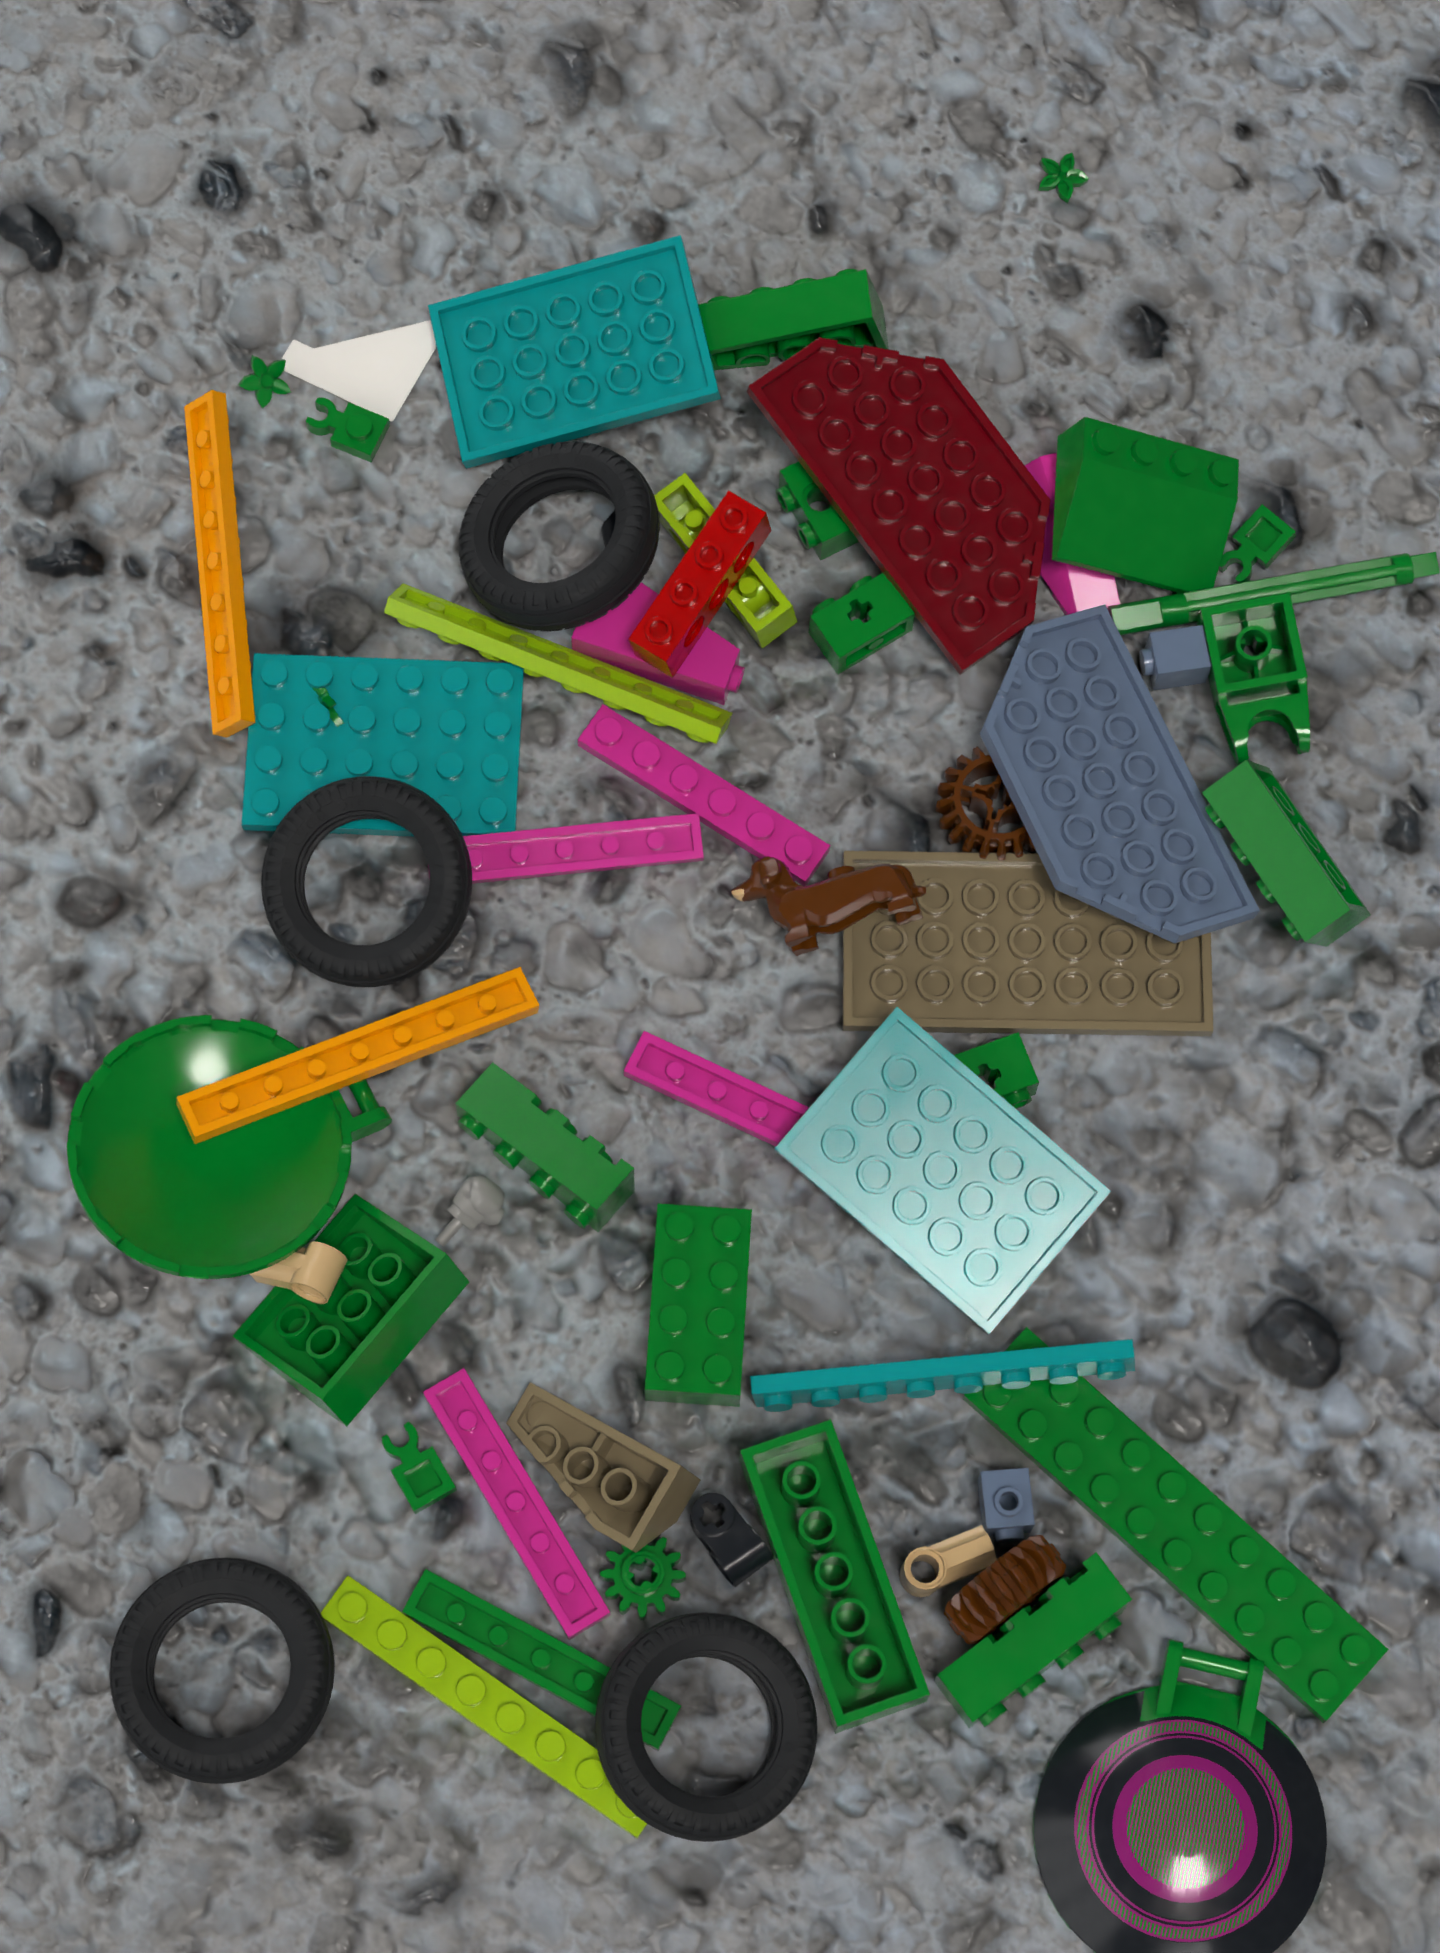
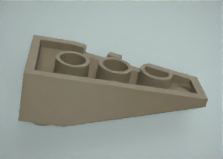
M531 1382L506 1423L535 1459L555 1479L566 1496L581 1510L592 1527L635 1553L678 1521L701 1481L681 1465Z

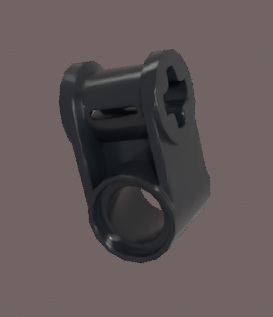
M707 1493L696 1500L690 1515V1526L708 1550L715 1565L733 1587H737L773 1559V1555L761 1537L745 1522L730 1500L724 1495ZM708 1507L712 1512L717 1509L723 1511L720 1518V1527L717 1528L713 1523H709L706 1526L701 1523L704 1517L703 1508Z

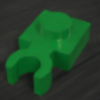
M317 398L315 401L316 409L326 413L328 416L321 421L307 417V429L319 436L333 434L330 439L332 447L372 463L390 427L389 418L352 403H348L344 413L336 410V406L329 399Z
M1261 504L1232 536L1233 542L1239 546V549L1228 551L1222 555L1219 571L1223 573L1229 565L1237 563L1243 567V570L1237 575L1235 582L1249 581L1252 576V566L1258 562L1267 569L1296 537V531Z
M407 1422L404 1424V1428L409 1436V1441L405 1446H394L387 1434L382 1437V1444L390 1457L401 1461L402 1464L393 1468L391 1473L414 1514H417L457 1491L433 1446L421 1453L419 1452L417 1430L411 1423Z

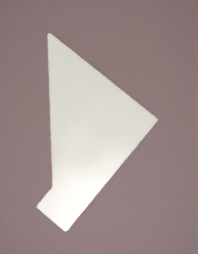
M429 320L317 348H312L297 340H292L282 359L286 360L285 372L359 407L387 417L389 421L393 422L437 345L432 322Z

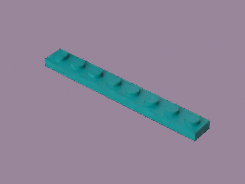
M1133 1339L756 1375L750 1376L751 1392L756 1407H764V1410L769 1412H782L792 1409V1404L811 1402L814 1407H832L838 1405L840 1399L859 1398V1401L864 1403H876L886 1400L888 1398L887 1395L906 1393L907 1397L926 1398L933 1396L935 1390L953 1388L956 1393L970 1394L981 1391L985 1385L1002 1384V1387L1005 1389H1020L1028 1387L1031 1384L1030 1381L1047 1379L1052 1384L1063 1385L1078 1381V1376L1097 1375L1102 1380H1115L1125 1377L1126 1372L1135 1371Z

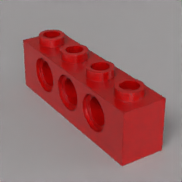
M728 490L628 640L635 656L671 678L675 676L772 531L765 511Z

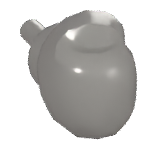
M483 1175L469 1177L456 1193L452 1201L453 1204L447 1209L454 1218L435 1240L444 1247L463 1225L471 1231L478 1224L497 1225L504 1214L502 1206L505 1194L502 1189Z

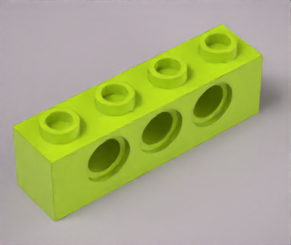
M683 473L655 494L654 497L658 507L660 523L686 554L715 509L688 475ZM753 558L724 602L763 649L795 625L797 619L793 605L756 559Z

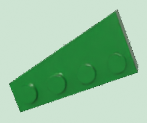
M845 269L831 277L817 280L803 278L795 281L792 285L774 289L760 287L752 290L750 294L736 297L717 296L711 298L707 303L699 304L714 370L766 366L770 362V357L776 356L786 361L819 337L837 340V344L860 348L866 345L889 349L883 305L866 269L860 271Z
M493 1062L455 1103L457 1115L460 1117L457 1123L468 1135L475 1140H479L483 1136L496 1147L492 1152L504 1165L512 1170L519 1166L531 1176L528 1183L546 1199H549L552 1195L555 1196L566 1206L563 1211L567 1217L583 1229L589 1225L599 1232L635 1192L634 1167L622 1158L614 1165L611 1157L605 1152V1146L591 1135L583 1140L575 1136L577 1130L567 1117L552 1108L543 1112L538 1108L542 1104L539 1097Z
M1097 1552L1082 1562L1084 1566L1079 1573L1071 1579L1069 1577L1060 1579L1047 1589L1048 1591L1038 1599L1039 1602L1033 1607L1029 1605L1020 1610L999 1628L1000 1631L994 1636L992 1634L988 1635L937 1674L934 1682L968 1728L978 1721L981 1722L984 1728L993 1723L1007 1711L1003 1704L1006 1700L1017 1692L1024 1699L1046 1682L1041 1675L1056 1663L1063 1670L1085 1653L1080 1647L1082 1643L1094 1634L1101 1641L1123 1624L1118 1616L1123 1613L1132 1598Z

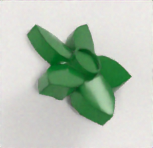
M1073 153L1064 155L1059 164L1048 158H1041L1040 160L1043 170L1048 175L1042 179L1038 190L1049 191L1057 187L1058 196L1066 203L1071 198L1073 187H1080L1089 180L1083 171L1073 169L1075 164Z
M252 355L251 369L255 375L249 374L244 376L238 385L248 391H255V398L261 408H264L270 402L272 392L277 394L291 393L287 383L278 378L284 371L286 360L273 361L267 367L262 359Z
M325 687L313 688L319 696V702L328 709L330 718L335 725L339 727L344 724L333 708L336 702L329 696L328 690Z

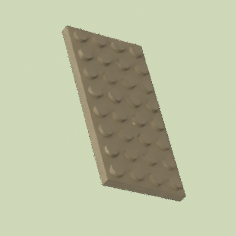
M844 851L843 866H852L855 871L878 864L902 865L911 872L917 886L926 887V894L922 897H916L922 911V919L898 925L895 917L896 913L890 914L889 910L879 909L843 930V1031L875 1032L893 1010L898 1007L926 1032L1212 1036L1211 932L1178 943H1172L1055 890L1039 855L1034 853H1023V856L1017 858L1014 853H1006L1004 861L997 859V853H988L986 859L980 858L979 853Z

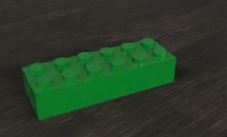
M830 1419L740 1450L739 1462L835 1734L927 1702L930 1696L927 1684L832 1420Z

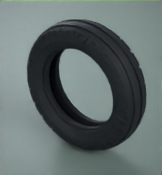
M578 441L542 445L533 448L531 452L528 450L512 458L510 463L506 462L478 489L475 497L472 498L462 520L459 534V557L469 588L488 611L503 621L517 627L535 631H559L563 628L566 630L584 625L587 621L592 622L606 615L608 610H613L628 598V594H632L639 586L655 557L659 541L660 521L657 503L647 480L631 462L620 454L597 444ZM589 490L603 495L614 504L616 519L612 537L602 553L583 570L570 577L547 583L527 582L505 570L503 548L506 537L516 520L536 502L562 491Z
M376 776L346 778L329 783L308 794L279 823L268 844L263 861L261 875L262 900L267 919L276 938L288 954L304 968L323 979L352 987L386 986L401 982L422 972L438 960L453 943L463 926L470 906L472 895L471 861L465 840L454 820L439 803L423 791L390 778ZM361 819L386 820L412 833L424 850L430 872L428 896L416 920L398 936L373 945L348 944L326 934L311 915L304 889L307 865L318 844L336 828Z
M210 1558L199 1560L176 1568L159 1578L136 1599L126 1613L117 1631L111 1652L109 1669L111 1696L119 1721L131 1741L147 1758L159 1767L179 1777L201 1783L227 1784L246 1781L264 1775L281 1766L301 1750L312 1737L324 1717L331 1698L335 1673L334 1651L328 1628L317 1606L307 1593L289 1577L269 1566L246 1559ZM215 1603L246 1605L270 1618L285 1637L291 1663L289 1683L284 1697L276 1710L267 1720L251 1731L229 1738L198 1736L174 1723L161 1706L154 1680L156 1657L170 1629L190 1612Z
M708 1612L690 1613L669 1618L648 1628L633 1639L619 1654L609 1669L599 1693L595 1714V1739L599 1759L610 1785L621 1801L637 1817L655 1829L681 1839L701 1842L723 1841L749 1834L763 1827L777 1817L798 1794L808 1776L815 1755L817 1713L813 1694L804 1672L792 1654L774 1636L759 1626L735 1616ZM709 1657L723 1660L736 1666L754 1681L761 1691L769 1710L771 1738L766 1757L757 1773L745 1785L727 1795L706 1797L694 1795L677 1788L657 1771L643 1743L641 1717L647 1694L656 1679L667 1668L684 1659Z

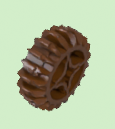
M978 746L972 751V760L961 754L956 762L958 769L952 767L946 769L944 778L947 782L940 783L937 794L942 799L937 801L936 811L944 814L940 818L939 825L943 830L952 829L948 837L950 845L963 840L962 852L971 853L973 849L980 851L979 857L982 859H986L988 853H997L999 861L1005 860L1006 853H1014L1017 858L1022 857L1023 848L1030 853H1036L1037 851L1025 826L1012 832L997 833L1003 825L1008 823L1020 825L1022 820L990 755H985ZM997 776L996 780L991 784L979 785L975 783L974 787L969 786L980 778ZM1002 789V809H998L996 818L992 819L994 809L992 802L993 799H997L998 793ZM962 805L969 807V812H973L982 818L984 829L976 826L967 817Z
M1043 1535L1030 1536L1028 1539L1023 1540L974 1577L973 1580L947 1602L943 1614L950 1621L949 1625L958 1636L961 1635L967 1644L979 1643L988 1635L999 1630L1012 1616L1035 1602L1042 1594L1047 1592V1589L1057 1583L1066 1569V1564L1059 1557L1061 1554L1052 1543L1049 1544Z

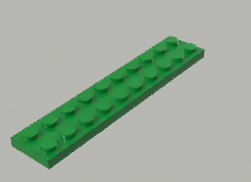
M1026 1327L1005 1351L1045 1348L1049 1346ZM1078 1376V1381L1070 1384L1057 1385L1050 1383L1049 1379L1030 1381L1031 1384L1028 1387L1020 1389H1005L1002 1387V1384L985 1385L981 1391L976 1393L964 1394L963 1400L1243 1652L1250 1658L1264 1661V1670L1322 1723L1329 1719L1389 1650L1082 1376Z

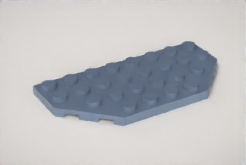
M1106 605L1026 626L980 731V736L1055 890L1172 943L1185 941L1254 919L1260 909L1219 828L1205 810L1207 805Z

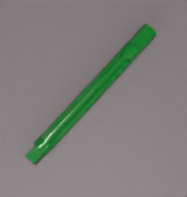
M1436 552L1414 556L1403 553L1108 606L1107 609L1120 635H1127L1198 622L1200 609L1204 607L1290 592L1292 605L1412 584L1414 579L1434 576L1440 572Z

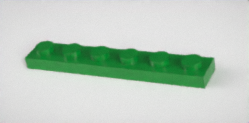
M425 1569L402 1611L404 1615L595 1717L599 1693L610 1667ZM651 1689L647 1694L642 1710L641 1731L643 1743L659 1751L681 1710V1705Z

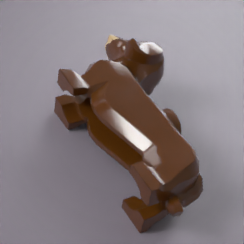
M764 857L757 860L751 867L750 877L731 889V895L743 902L766 898L770 915L775 923L789 931L784 936L785 943L788 947H791L792 952L796 956L819 949L817 933L834 934L843 931L879 909L889 910L890 914L896 913L895 917L898 925L922 919V911L916 897H922L926 894V887L917 886L911 872L902 865L878 864L856 871L852 866H841L829 871L827 880L808 886H801L795 882L787 865L773 857Z

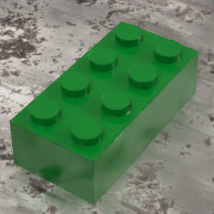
M1245 760L1202 792L1210 803L1205 807L1207 814L1218 828L1226 827L1235 840L1230 844L1233 852L1245 866L1252 864L1260 876V879L1256 881L1258 888L1270 903L1278 902L1286 914L1282 918V922L1296 941L1303 939L1306 943L1327 947L1371 915L1270 768Z
M657 1203L645 1401L740 1407L752 1209Z

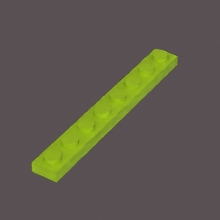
M402 583L388 597L384 613L395 617L400 624L406 627H421L436 633L444 642L456 645L464 644L479 650L480 655L487 659L507 661L524 668V673L530 676H545L560 682L568 691L588 693L598 697L611 708L618 710L628 709L644 715V718L654 725H669L686 732L689 738L695 741L717 744L728 729L732 712Z
M347 1575L321 1612L326 1622L638 1840L648 1824L637 1817L615 1793L604 1773L598 1751L595 1747Z

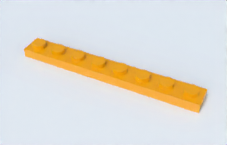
M210 390L184 406L212 731L213 735L227 738L256 722L226 394Z
M521 967L177 1096L176 1105L194 1144H197L537 1014L539 1003Z

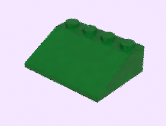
M1082 418L1058 435L1052 560L1177 593L1214 587L1238 501L1239 459L1092 418Z
M357 1194L353 1195L315 1239V1242L325 1243L336 1248L348 1259L328 1303L317 1304L300 1297L291 1289L275 1286L233 1335L241 1345L314 1404L346 1427L469 1283L468 1279L445 1252Z

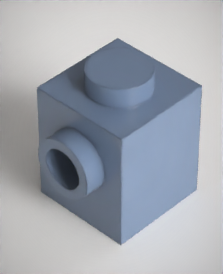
M1203 625L1150 632L1145 649H1141L1139 652L1143 676H1150L1153 691L1206 683L1211 669Z
M1029 1468L981 1471L977 1483L981 1521L984 1530L989 1536H995L997 1543H1011L1024 1540V1533H1031L1035 1525Z

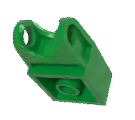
M1290 592L1201 608L1197 625H1203L1210 657L1211 669L1208 679L1214 708L1235 763L1240 765L1249 759L1247 747L1248 732L1254 725L1266 721L1277 723L1287 731L1298 754L1308 753L1310 751L1308 676ZM1245 646H1252L1254 652H1259V655L1251 656L1244 652Z

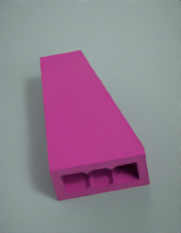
M640 583L632 594H628V598L613 610H608L606 615L575 627L571 637L572 650L653 682L722 705L725 704L729 691L738 692L743 679L745 667L739 666L740 649L708 627L673 678L635 656L628 639L658 596V593L643 583Z

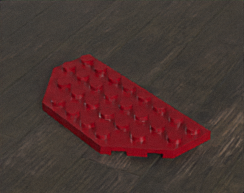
M819 337L748 386L746 391L883 574L909 604L916 618L959 675L1024 631L1026 626L1033 623L1037 586L1044 552L1046 522L1049 516L1051 500L944 359L926 356L925 359L900 355L899 351L866 345L863 348L837 344V340Z

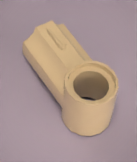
M312 1241L309 1242L307 1248L302 1247L279 1263L250 1275L258 1283L291 1289L308 1301L326 1304L348 1259L336 1248L325 1243Z
M982 1525L929 1547L916 1548L909 1553L900 1568L899 1578L901 1585L912 1596H930L937 1589L984 1571L997 1560L995 1549ZM917 1561L929 1563L935 1571V1580L929 1583L917 1581L911 1573V1564Z

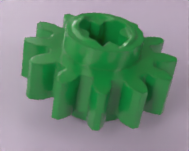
M660 1538L655 1546H650L648 1543L636 1553L621 1545L623 1551L621 1555L614 1551L606 1552V1559L611 1565H614V1569L601 1571L600 1579L606 1582H614V1586L606 1590L605 1598L606 1600H613L618 1596L622 1598L619 1606L621 1615L626 1614L631 1606L638 1607L639 1619L645 1620L647 1607L654 1606L656 1612L663 1616L665 1615V1603L663 1601L665 1597L672 1601L680 1600L681 1594L675 1587H672V1583L685 1581L686 1573L681 1570H672V1567L680 1562L681 1554L680 1552H673L668 1556L664 1554L667 1538ZM645 1566L651 1567V1577L656 1580L653 1583L644 1581L641 1586L635 1585V1574L631 1573L633 1569L642 1571Z

